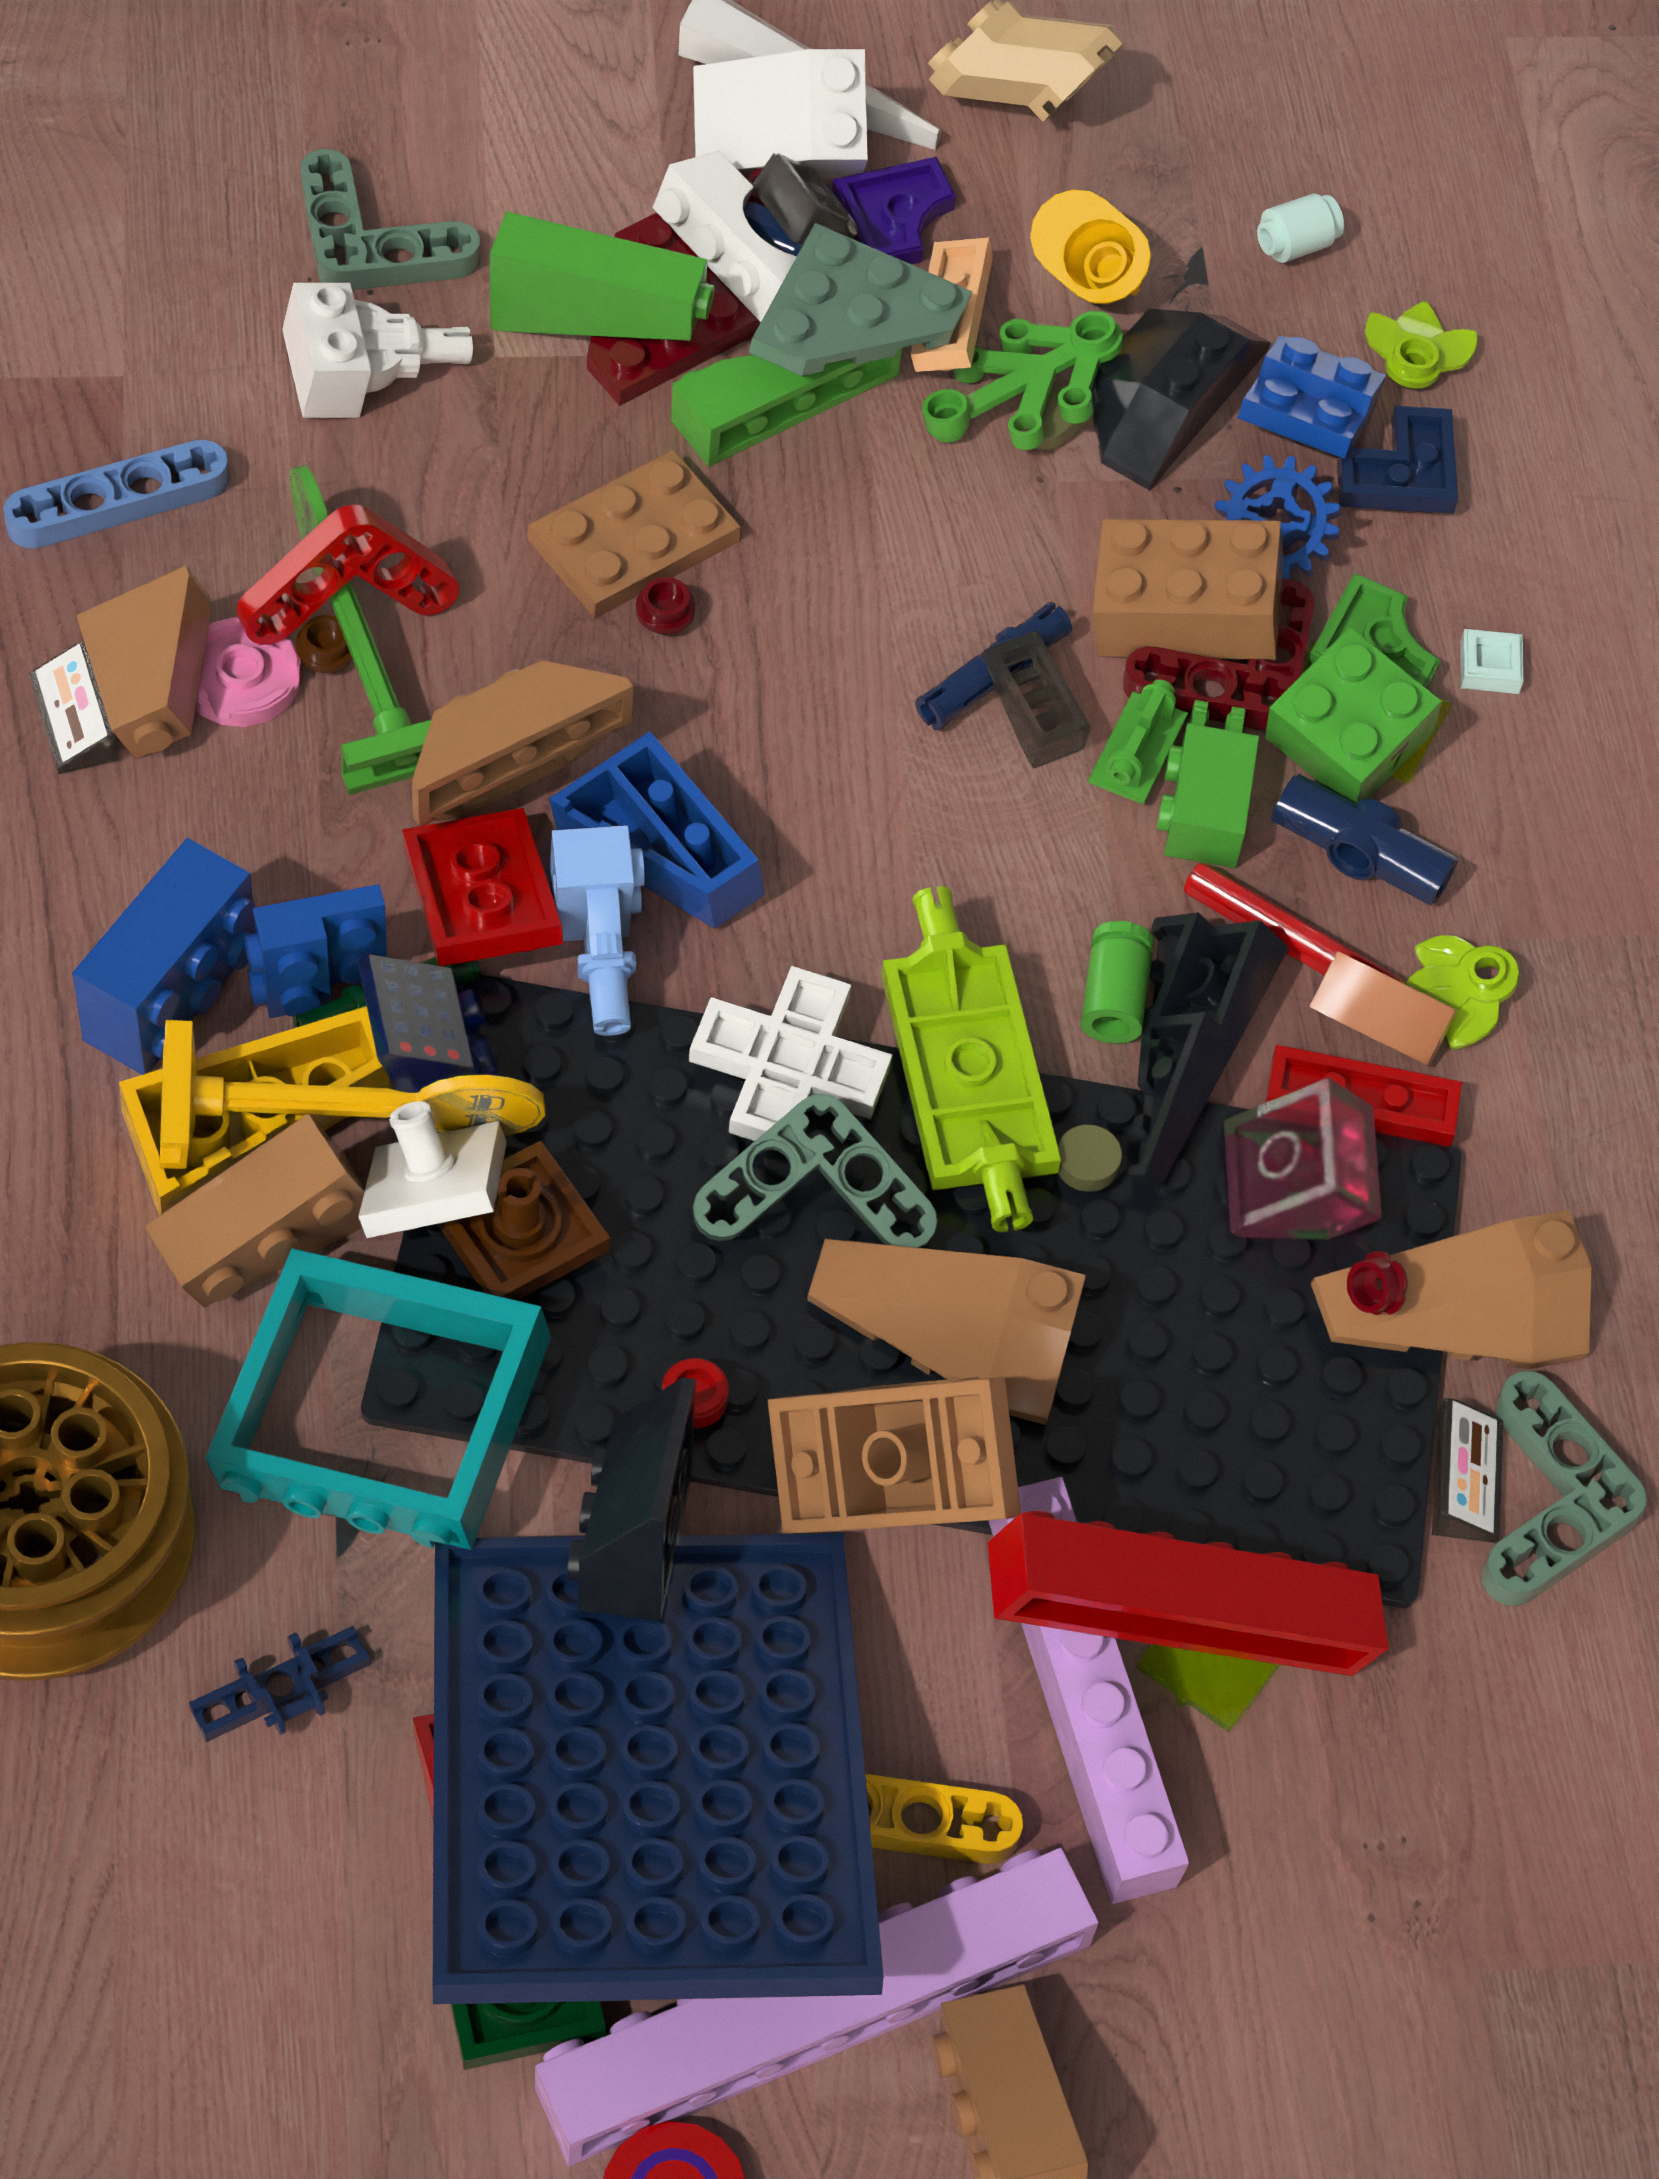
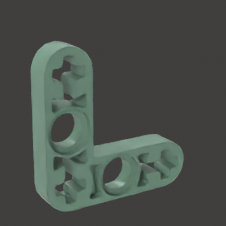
M318 149L307 154L302 160L300 168L301 190L316 271L322 283H350L352 290L451 280L471 275L480 265V236L471 225L461 221H446L363 230L351 164L348 158L341 152L333 149ZM321 175H330L333 181V191L324 192ZM331 212L341 213L349 218L347 222L339 226H328L319 220L323 215ZM344 247L347 265H338V261L335 258V248ZM450 247H458L460 252L451 253ZM430 248V257H424V249ZM393 249H404L414 255L410 260L403 263H394L384 257L385 253Z
M826 1094L811 1095L798 1103L709 1180L697 1193L693 1205L694 1222L701 1233L717 1241L732 1240L748 1229L815 1169H818L885 1245L923 1248L934 1235L937 1225L936 1211L925 1195L846 1106L835 1097ZM811 1110L819 1116L826 1114L828 1111L835 1116L836 1119L831 1126V1130L842 1144L849 1134H853L859 1141V1143L845 1149L835 1165H831L824 1158V1156L833 1153L835 1149L826 1137L819 1134L810 1139L805 1134L809 1125L808 1117L805 1114ZM765 1150L781 1152L790 1163L789 1176L778 1185L763 1184L753 1173V1160L759 1153ZM866 1156L878 1163L881 1168L882 1179L876 1188L871 1191L862 1192L855 1190L848 1184L844 1171L847 1163L853 1158ZM738 1171L741 1172L747 1187L764 1200L757 1206H753L750 1196L747 1195L734 1208L733 1213L737 1219L736 1223L730 1226L726 1221L719 1220L713 1225L706 1218L711 1210V1205L707 1199L714 1194L722 1201L728 1199L739 1189L740 1185L736 1181L731 1180L730 1177ZM892 1182H895L903 1190L892 1198L901 1211L908 1213L915 1208L922 1215L917 1224L922 1234L917 1238H914L908 1232L903 1233L899 1237L893 1234L891 1228L896 1218L885 1204H883L878 1214H874L867 1206L881 1199Z
M1520 1371L1511 1375L1504 1382L1495 1404L1496 1418L1503 1429L1563 1497L1500 1540L1491 1549L1481 1572L1482 1584L1493 1599L1508 1606H1521L1532 1601L1628 1534L1638 1523L1647 1502L1646 1491L1640 1480L1557 1386L1543 1374L1534 1371ZM1519 1397L1523 1401H1528L1532 1398L1536 1399L1539 1402L1537 1411L1535 1412L1530 1407L1520 1411L1515 1406L1517 1398ZM1554 1420L1558 1422L1547 1431L1544 1437L1538 1435L1542 1425L1548 1429ZM1561 1440H1571L1578 1443L1587 1454V1462L1575 1467L1563 1464L1555 1456L1553 1444ZM1596 1469L1602 1472L1598 1482L1593 1478L1587 1487L1582 1485L1592 1477ZM1604 1496L1609 1499L1621 1496L1626 1501L1623 1510L1617 1506L1607 1510L1601 1504ZM1555 1523L1570 1525L1580 1535L1582 1546L1573 1551L1558 1549L1550 1542L1547 1536V1528ZM1532 1550L1534 1551L1538 1559L1530 1565L1523 1580L1519 1576L1507 1579L1502 1575L1501 1572L1505 1564L1511 1568L1517 1567L1529 1558Z

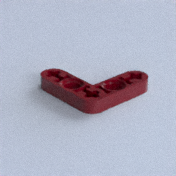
M1282 579L1280 606H1291L1292 613L1289 626L1279 625L1277 646L1285 648L1290 652L1293 657L1290 661L1275 663L1268 659L1249 658L1248 664L1244 665L1161 647L1146 646L1136 649L1129 655L1126 661L1123 676V690L1128 698H1130L1133 691L1141 694L1146 685L1153 684L1154 682L1144 680L1145 673L1154 672L1157 674L1156 680H1165L1174 687L1175 708L1187 712L1189 716L1192 714L1195 700L1208 702L1209 720L1225 723L1227 714L1230 713L1233 706L1245 709L1243 727L1266 730L1269 708L1272 705L1262 704V695L1274 697L1273 702L1275 703L1301 676L1314 609V596L1310 589L1302 583ZM1177 676L1184 677L1182 689L1175 688ZM1201 680H1212L1219 683L1225 692L1217 697H1206L1198 693L1193 685ZM1237 688L1243 689L1241 701L1234 700Z

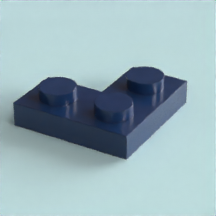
M1395 405L1391 419L1393 450L1352 447L1345 459L1341 457L1337 459L1340 507L1454 514L1458 501L1452 409Z

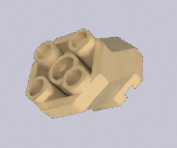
M995 0L985 5L968 22L967 25L972 29L973 33L965 41L960 37L954 42L951 40L927 63L935 71L928 80L943 96L1029 106L1040 120L1044 122L1057 111L1056 108L1064 100L1067 102L1114 56L1107 46L1113 52H1116L1128 41L1113 25L1028 15L1015 0H1008L1006 3H1003L1001 0Z

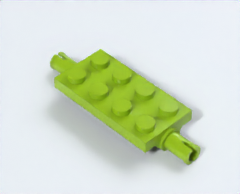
M937 886L936 891L939 901L934 903L931 887L919 890L912 898L914 909L917 911L923 941L919 949L908 957L883 960L881 977L932 1191L984 1184L992 1217V1228L997 1232H1008L1006 1218L1011 1217L1014 1231L1027 1227L1033 1221L1032 1211L1029 1209L1022 1178L1058 1173L1061 1158L1006 944L980 947L968 940V936L959 930L951 890L945 886Z

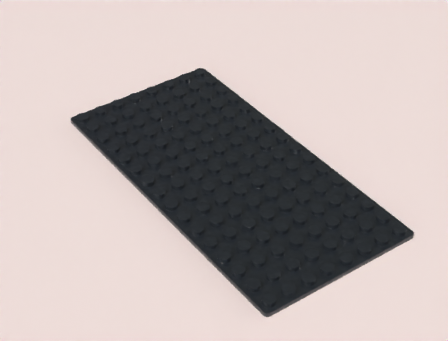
M481 975L480 980L464 985L460 1009L473 1067L445 1063L441 1080L467 1075H493L514 1078L532 1084L544 1094L545 1099L544 1118L538 1125L528 1130L505 1136L507 1144L503 1160L542 1141L610 1237V1251L518 1300L542 1307L551 1340L510 1450L592 1464L595 1447H607L614 1419L662 1390L663 1378L674 1364L685 1359L699 1358L714 1363L724 1372L729 1385L727 1407L721 1418L710 1426L694 1428L691 1482L779 1497L767 1400L789 1396L841 1392L872 1386L947 1380L934 1371L930 1375L913 1366L911 1364L912 1358L882 1339H869L807 1300L825 1239L883 1244L818 1169H815L748 1229L732 1240L717 1241L708 1238L699 1231L693 1217V1205L697 1193L709 1180L754 1142L753 1140L729 1133L730 1118L746 1079L689 1062L690 1047L704 1015L703 1013L628 1001L631 1021L630 1030L619 1035L603 1036L594 1032L590 994L485 975ZM454 1030L451 1040H456ZM845 1039L892 1054L891 1067L871 1119L853 1115L925 1195L935 1209L937 1225L934 1235L926 1246L923 1247L924 1249L1023 1258L1086 1275L1047 1425L1009 1415L1018 1487L1062 1477L1078 1523L1102 1521L1114 1525L1115 1529L1142 1534L1166 1532L1172 1534L1176 1540L1199 1544L1223 1542L1232 1545L1234 1550L1257 1554L1281 1552L1289 1554L1293 1560L1315 1564L1344 1563L1350 1567V1570L1378 1574L1383 1605L1408 1608L1414 1604L1419 1590L1442 1351L1410 1347L1407 1352L1331 1342L1311 1282L1315 1277L1352 1267L1357 1262L1365 1260L1366 1255L1374 1251H1383L1393 1255L1453 1237L1461 1167V1152L1454 1145L1447 1147L1337 1124L1206 1102L1162 1187L1154 1189L1137 1183L1129 1176L1130 1167L1139 1162L1140 1139L1133 1132L1134 1117L1143 1114L1145 1095L1143 1091L1039 1072L1057 1146L1062 1136L1074 1127L1080 1125L1102 1127L1113 1134L1120 1144L1122 1158L1119 1171L1115 1180L1109 1186L1093 1192L1080 1191L1070 1187L1060 1178L1058 1173L1022 1178L1029 1209L1032 1211L1033 1221L1027 1227L1014 1231L1011 1217L1006 1218L1008 1232H997L992 1228V1217L984 1184L932 1191L899 1048ZM811 1110L805 1114L809 1120V1125L805 1131L806 1136L813 1139L821 1134L834 1146L833 1153L824 1156L831 1165H835L845 1149L859 1143L853 1134H849L843 1144L839 1141L831 1130V1126L836 1119L831 1112L828 1111L826 1114L819 1116ZM1232 1125L1321 1128L1328 1239L1296 1238L1293 1211L1280 1174L1269 1157L1257 1145L1247 1139L1232 1136ZM765 1150L759 1153L753 1160V1173L763 1184L778 1185L785 1181L790 1174V1163L786 1156L779 1151ZM855 1157L845 1167V1179L855 1190L862 1192L871 1191L881 1182V1168L870 1157ZM738 1171L730 1177L731 1180L736 1181L740 1185L739 1189L728 1199L722 1201L715 1194L707 1199L711 1205V1210L706 1218L713 1225L719 1220L726 1221L730 1226L736 1223L737 1219L733 1213L734 1208L747 1195L750 1196L753 1206H757L764 1200L747 1187L741 1172ZM892 1182L881 1199L867 1206L874 1214H878L883 1204H885L896 1218L891 1228L893 1234L899 1237L903 1233L908 1232L914 1238H917L922 1234L917 1227L922 1215L915 1208L908 1213L901 1211L892 1198L903 1190L895 1182ZM437 1224L404 1230L394 1272L484 1293ZM381 1322L361 1403L362 1419L370 1425L469 1442L503 1351ZM989 1520L932 1524L993 1535Z

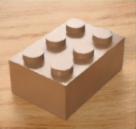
M1103 519L1092 611L1098 657H1129L1136 649L1151 646L1215 659L1250 658L1276 660L1284 566L1281 521Z

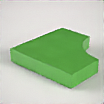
M1354 573L1312 649L1307 666L1310 667L1349 627L1426 689L1429 688L1441 660L1423 649L1409 632L1404 615L1408 596Z

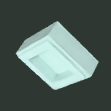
M1464 629L1460 640L1461 689L1519 694L1523 684V634Z

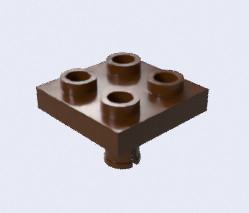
M542 1141L503 1160L493 1212L437 1224L484 1293L516 1301L610 1251V1237Z

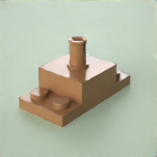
M968 1377L882 1385L841 1392L789 1396L767 1400L783 1534L1000 1520L1013 1518L1021 1513L1005 1377L984 1379Z

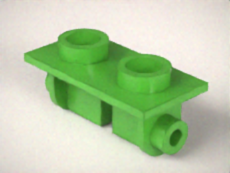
M1155 680L1153 684L1146 685L1141 694L1132 692L1088 779V783L1142 805L1145 804L1168 757L1170 745H1174L1188 716L1187 712L1175 708V689L1169 682Z

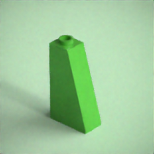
M506 211L490 252V328L503 332L691 340L698 318L707 320L709 317L715 286L706 284L708 259Z

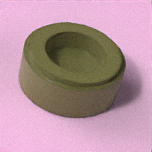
M1080 1125L1070 1129L1062 1136L1058 1145L1061 1158L1058 1174L1067 1185L1080 1191L1093 1192L1106 1188L1115 1180L1121 1163L1122 1151L1118 1140L1113 1134L1099 1126Z

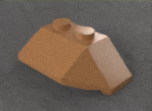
M540 660L523 669L510 670L499 677L496 682L469 695L462 694L453 697L443 707L435 710L412 779L413 818L419 826L427 825L432 821L442 822L461 818L568 766L598 746L610 731L619 732L632 723L634 686L627 677Z

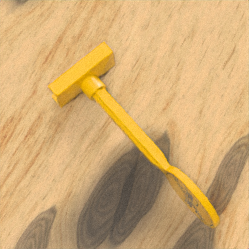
M166 1020L165 1041L163 1044L159 1168L186 1169L195 1129V1115L222 1116L223 1111L389 1118L391 1113L402 1105L421 1101L430 1105L431 1116L438 1132L444 1133L499 1121L504 1136L521 1133L538 1125L545 1116L544 1094L532 1084L514 1078L493 1075H467L438 1080L422 1088L417 1093H405L389 1088L224 1082V1077L197 1076L193 1022Z

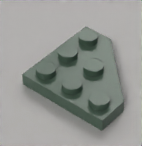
M815 223L757 328L748 353L800 376L823 372L824 366L827 363L852 359L854 365L897 356L899 348L924 343L927 349L945 346L949 344L959 325L973 291Z

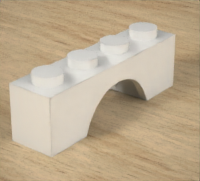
M720 151L669 164L653 209L699 258L708 259L707 266L761 322L797 256L773 247L756 234L748 224L743 210L746 207L753 186Z

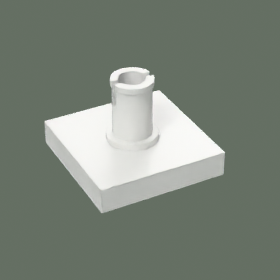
M411 1102L394 1110L390 1115L391 1119L389 1121L391 1127L395 1130L399 1142L375 1147L360 1208L359 1219L366 1238L493 1212L507 1144L500 1122L495 1121L438 1134L431 1116L430 1105L426 1102Z

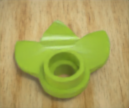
M1422 301L1405 311L1397 321L1385 315L1371 312L1365 326L1364 335L1366 341L1376 353L1385 359V369L1390 378L1408 388L1419 389L1428 387L1437 381L1441 372L1463 368L1470 362L1477 346V332L1474 330L1454 329L1444 332L1436 314L1426 301Z
M1452 935L1431 937L1417 944L1415 952L1424 968L1417 970L1408 978L1405 985L1458 1011L1446 1033L1450 1049L1456 1050L1468 1047L1489 1035L1497 1026L1499 1020V1004L1507 1000L1518 986L1519 968L1515 958L1503 948L1491 945L1475 948L1464 939ZM1485 967H1494L1499 971L1492 979H1482L1476 975L1479 969Z

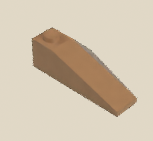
M1569 1209L1510 1219L1390 1255L1392 1261H1398L1402 1264L1408 1278L1405 1304L1397 1313L1388 1315L1385 1312L1381 1315L1366 1313L1359 1310L1352 1303L1347 1291V1276L1352 1267L1315 1277L1311 1282L1331 1342L1407 1352L1410 1347L1448 1352V1358L1467 1361L1475 1355L1506 1360V1366L1524 1369L1584 1359L1589 1354L1592 1267Z
M825 1239L807 1300L869 1339H882L912 1358L911 1364L928 1375L934 1371L945 1379L1005 1377L1009 1415L1047 1425L1086 1275L1016 1257Z

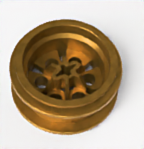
M21 1342L0 1345L1 1566L6 1567L2 1586H0V1679L33 1681L60 1678L89 1670L125 1652L156 1626L178 1596L191 1565L196 1540V1517L190 1489L187 1453L179 1428L164 1402L139 1376L120 1363L87 1349L65 1344ZM73 1441L92 1446L83 1451H73L66 1448ZM128 1468L136 1479L114 1480L110 1474ZM22 1469H36L35 1474L23 1475L17 1478L12 1475V1473ZM98 1500L109 1503L100 1512L87 1513ZM39 1507V1513L26 1515L25 1509ZM80 1540L102 1556V1558L91 1566L84 1568L75 1555L79 1550L78 1541ZM47 1547L52 1550L40 1558L28 1557L30 1551H40Z

